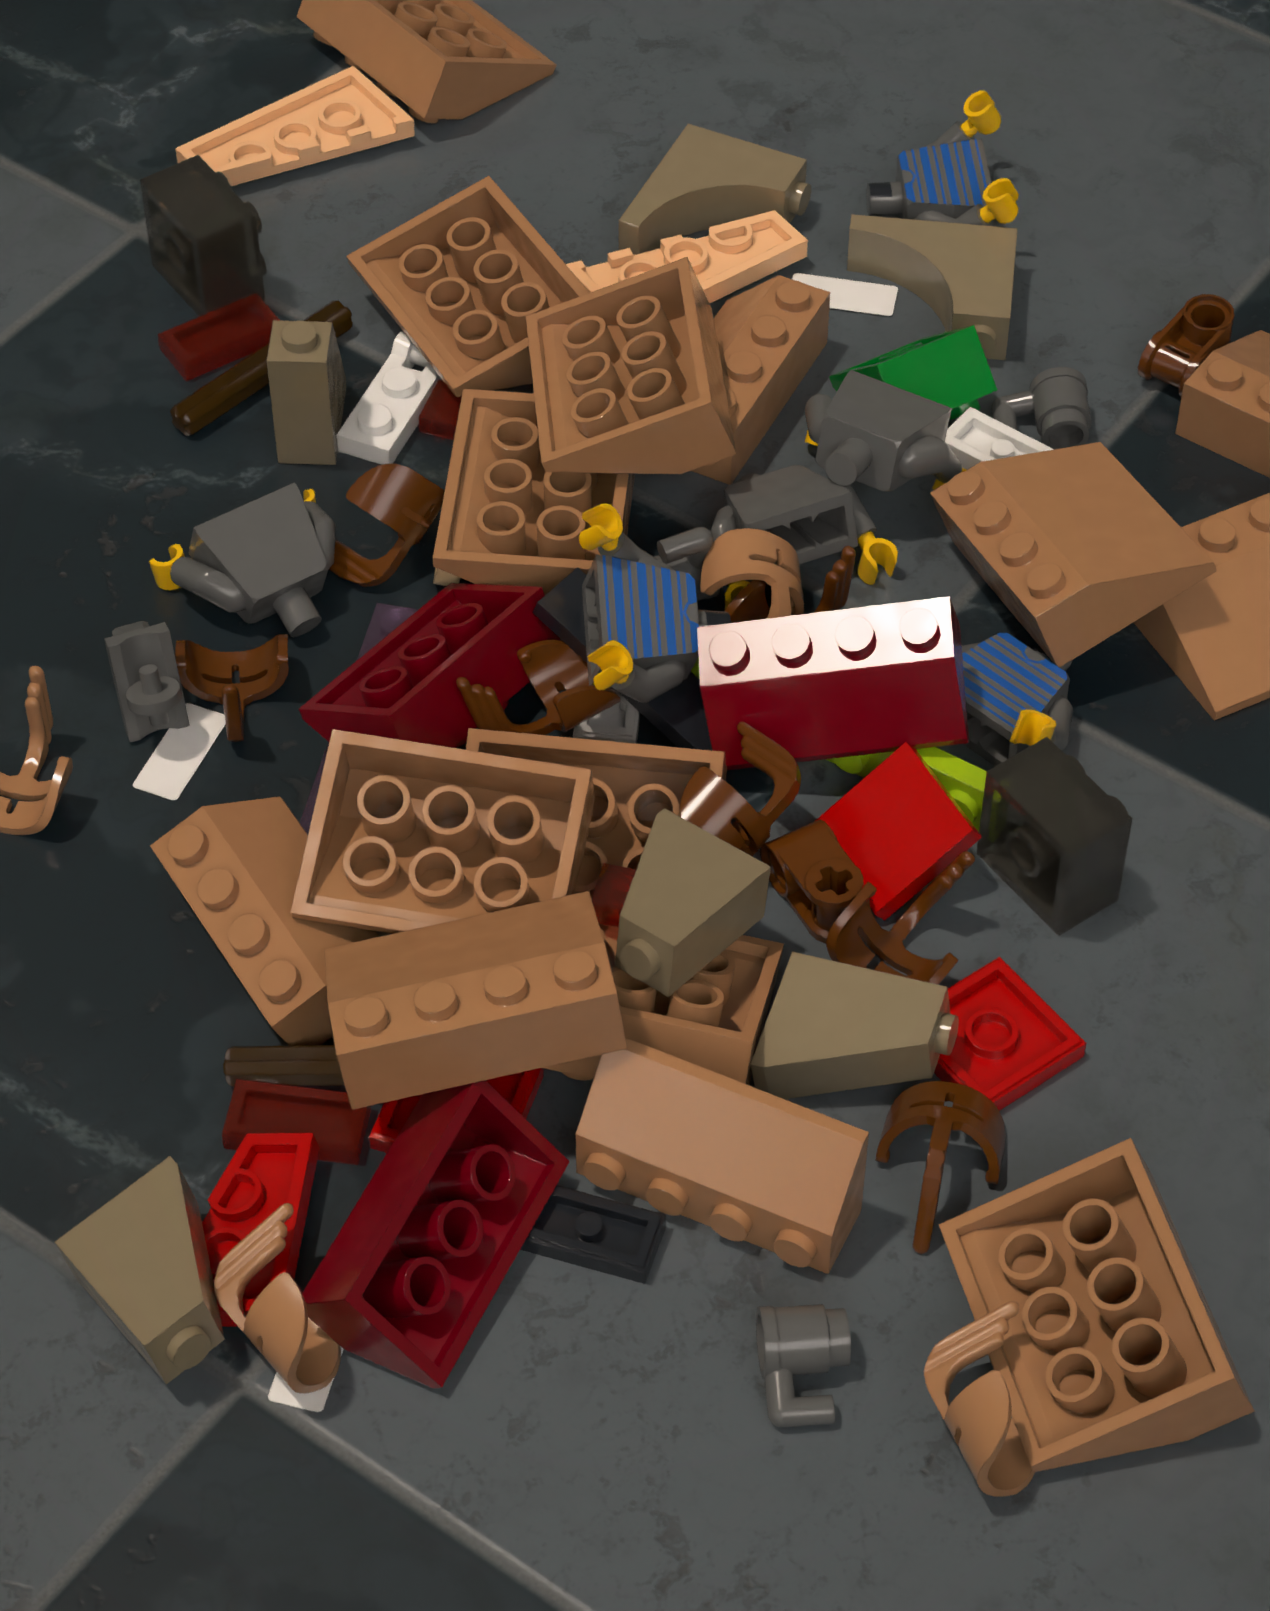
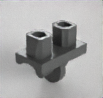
M139 621L115 628L112 631V637L105 638L104 640L123 724L129 742L141 740L146 735L157 730L167 728L180 729L190 726L171 635L166 623L163 622L149 626L148 622Z

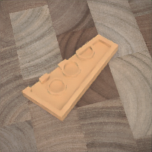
M351 66L175 148L177 164L206 193L414 137V119L357 68Z
M773 210L709 227V236L693 239L683 238L680 234L661 239L659 249L633 255L630 248L608 253V262L586 267L583 261L580 260L566 265L588 291L593 292L688 257L710 304L807 257L808 240L780 214Z

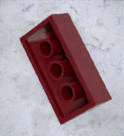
M450 583L299 708L302 719L328 742H330L332 729L451 748L463 745L467 742L468 728L476 729L477 726L457 687V678L464 677L468 679L471 686L481 684L484 688L487 686L493 688L504 710L509 704L508 700L526 684L530 683L517 657L518 650L539 641L561 640L532 613L537 602L545 596L543 588L537 586Z
M950 597L697 627L700 689L712 751L725 752L727 770L754 767L741 756V751L743 750L741 740L743 736L737 731L739 722L749 724L781 745L794 757L796 763L895 752L906 741L915 749L969 743L960 623Z
M486 1080L422 1094L302 1294L306 1302L308 1318L343 1349L431 1388H442L570 1161Z

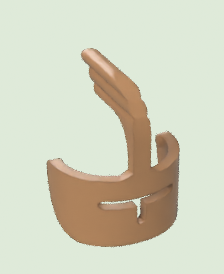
M751 528L727 531L713 542L711 549L705 556L702 567L701 592L712 596L718 589L732 582L761 580L769 584L772 590V603L767 619L802 615L804 613L799 558L796 550L790 543L770 532Z
M39 666L29 668L30 683L27 687L28 697L25 700V709L30 737L26 758L19 775L8 776L0 772V795H2L0 796V833L30 835L43 830L52 818L73 769L72 759L61 756L58 758L52 780L40 782L36 780L49 751L48 745L52 739L51 729L53 727V715L43 669ZM9 798L22 800L18 801L14 811L9 813L12 807V801Z
M285 1203L241 1240L222 1259L215 1276L214 1292L220 1306L260 1353L263 1354L288 1386L297 1393L305 1394L325 1388L336 1376L341 1360L340 1345L308 1318L304 1296L297 1283L288 1273L279 1274L268 1284L252 1304L247 1316L244 1313L242 1300L245 1288L250 1280L281 1253L286 1246L284 1238L288 1230L284 1223L293 1215L294 1209L292 1204Z
M1015 1301L1007 1302L942 1339L933 1347L924 1368L926 1387L978 1486L985 1494L995 1497L1011 1496L1019 1493L1030 1483L1035 1474V1471L1030 1466L1013 1418L1011 1419V1398L1007 1384L998 1370H992L964 1388L951 1404L949 1402L950 1385L956 1374L966 1366L1003 1346V1336L1009 1330L1007 1320L1016 1316L1019 1312V1304Z

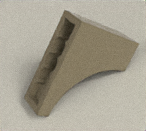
M687 124L619 219V250L630 248L633 255L659 249L661 239L680 234L683 237L699 231L709 230L711 226L773 210L780 214L788 223H791L795 215L801 216L804 214L809 204L811 184L806 183L807 159Z
M851 214L847 271L877 276L913 292L933 309L941 320L946 332L974 325L986 359H1006L1018 228Z

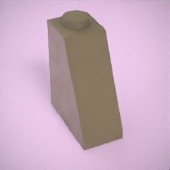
M273 320L267 368L278 463L336 465L338 452L337 433L341 429L347 383L332 322Z
M664 808L656 814L620 914L615 966L669 997L764 917L771 867Z
M792 952L750 1064L755 1088L782 1099H790L932 1078L940 1054L948 1056L951 1054L958 1032L959 1018L957 1015L950 1014L948 987Z
M171 1156L55 1241L56 1246L77 1281L165 1384H168L186 1369L199 1364L209 1351L225 1340L217 1297L214 1292V1282L199 1205L178 1164Z

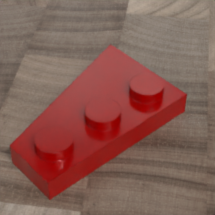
M247 1133L207 1199L211 1208L204 1218L202 1225L213 1282L215 1281L219 1263L241 1240L281 1205L290 1203L293 1206V1215L284 1223L288 1230L284 1238L286 1242L285 1248L261 1269L245 1288L242 1300L246 1316L256 1298L279 1274L285 1272L293 1279L295 1278L320 1150L314 1133ZM217 1299L222 1326L238 1327L220 1306Z

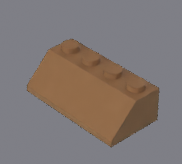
M778 275L726 300L713 320L737 454L722 459L713 465L691 470L692 472L729 485L733 483L827 344L830 292Z
M280 796L202 806L151 844L150 847L272 1029L289 1046L322 1045L333 1037L327 999L324 949L380 937L377 931L292 918L290 912L308 834Z
M626 1037L627 1049L601 1055L576 1131V1173L585 1176L591 1183L602 1189H618L648 1201L652 1207L664 1214L671 1216L682 1215L710 1226L717 1234L728 1240H744L774 1252L780 1259L796 1267L809 1266L829 1274L862 1210L869 1132Z

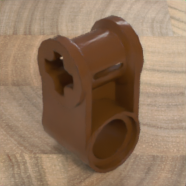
M1202 294L1188 300L1175 317L1150 339L1139 360L1138 375L1146 380L1155 377L1179 389V395L1182 397L1184 383L1212 351L1230 343L1234 321V309L1230 302L1213 294Z
M819 819L764 843L760 848L761 862L771 867L769 881L775 891L786 899L807 928L809 934L817 941L826 944L832 925L863 888L864 878L860 869L855 866L839 845L831 828L825 821Z

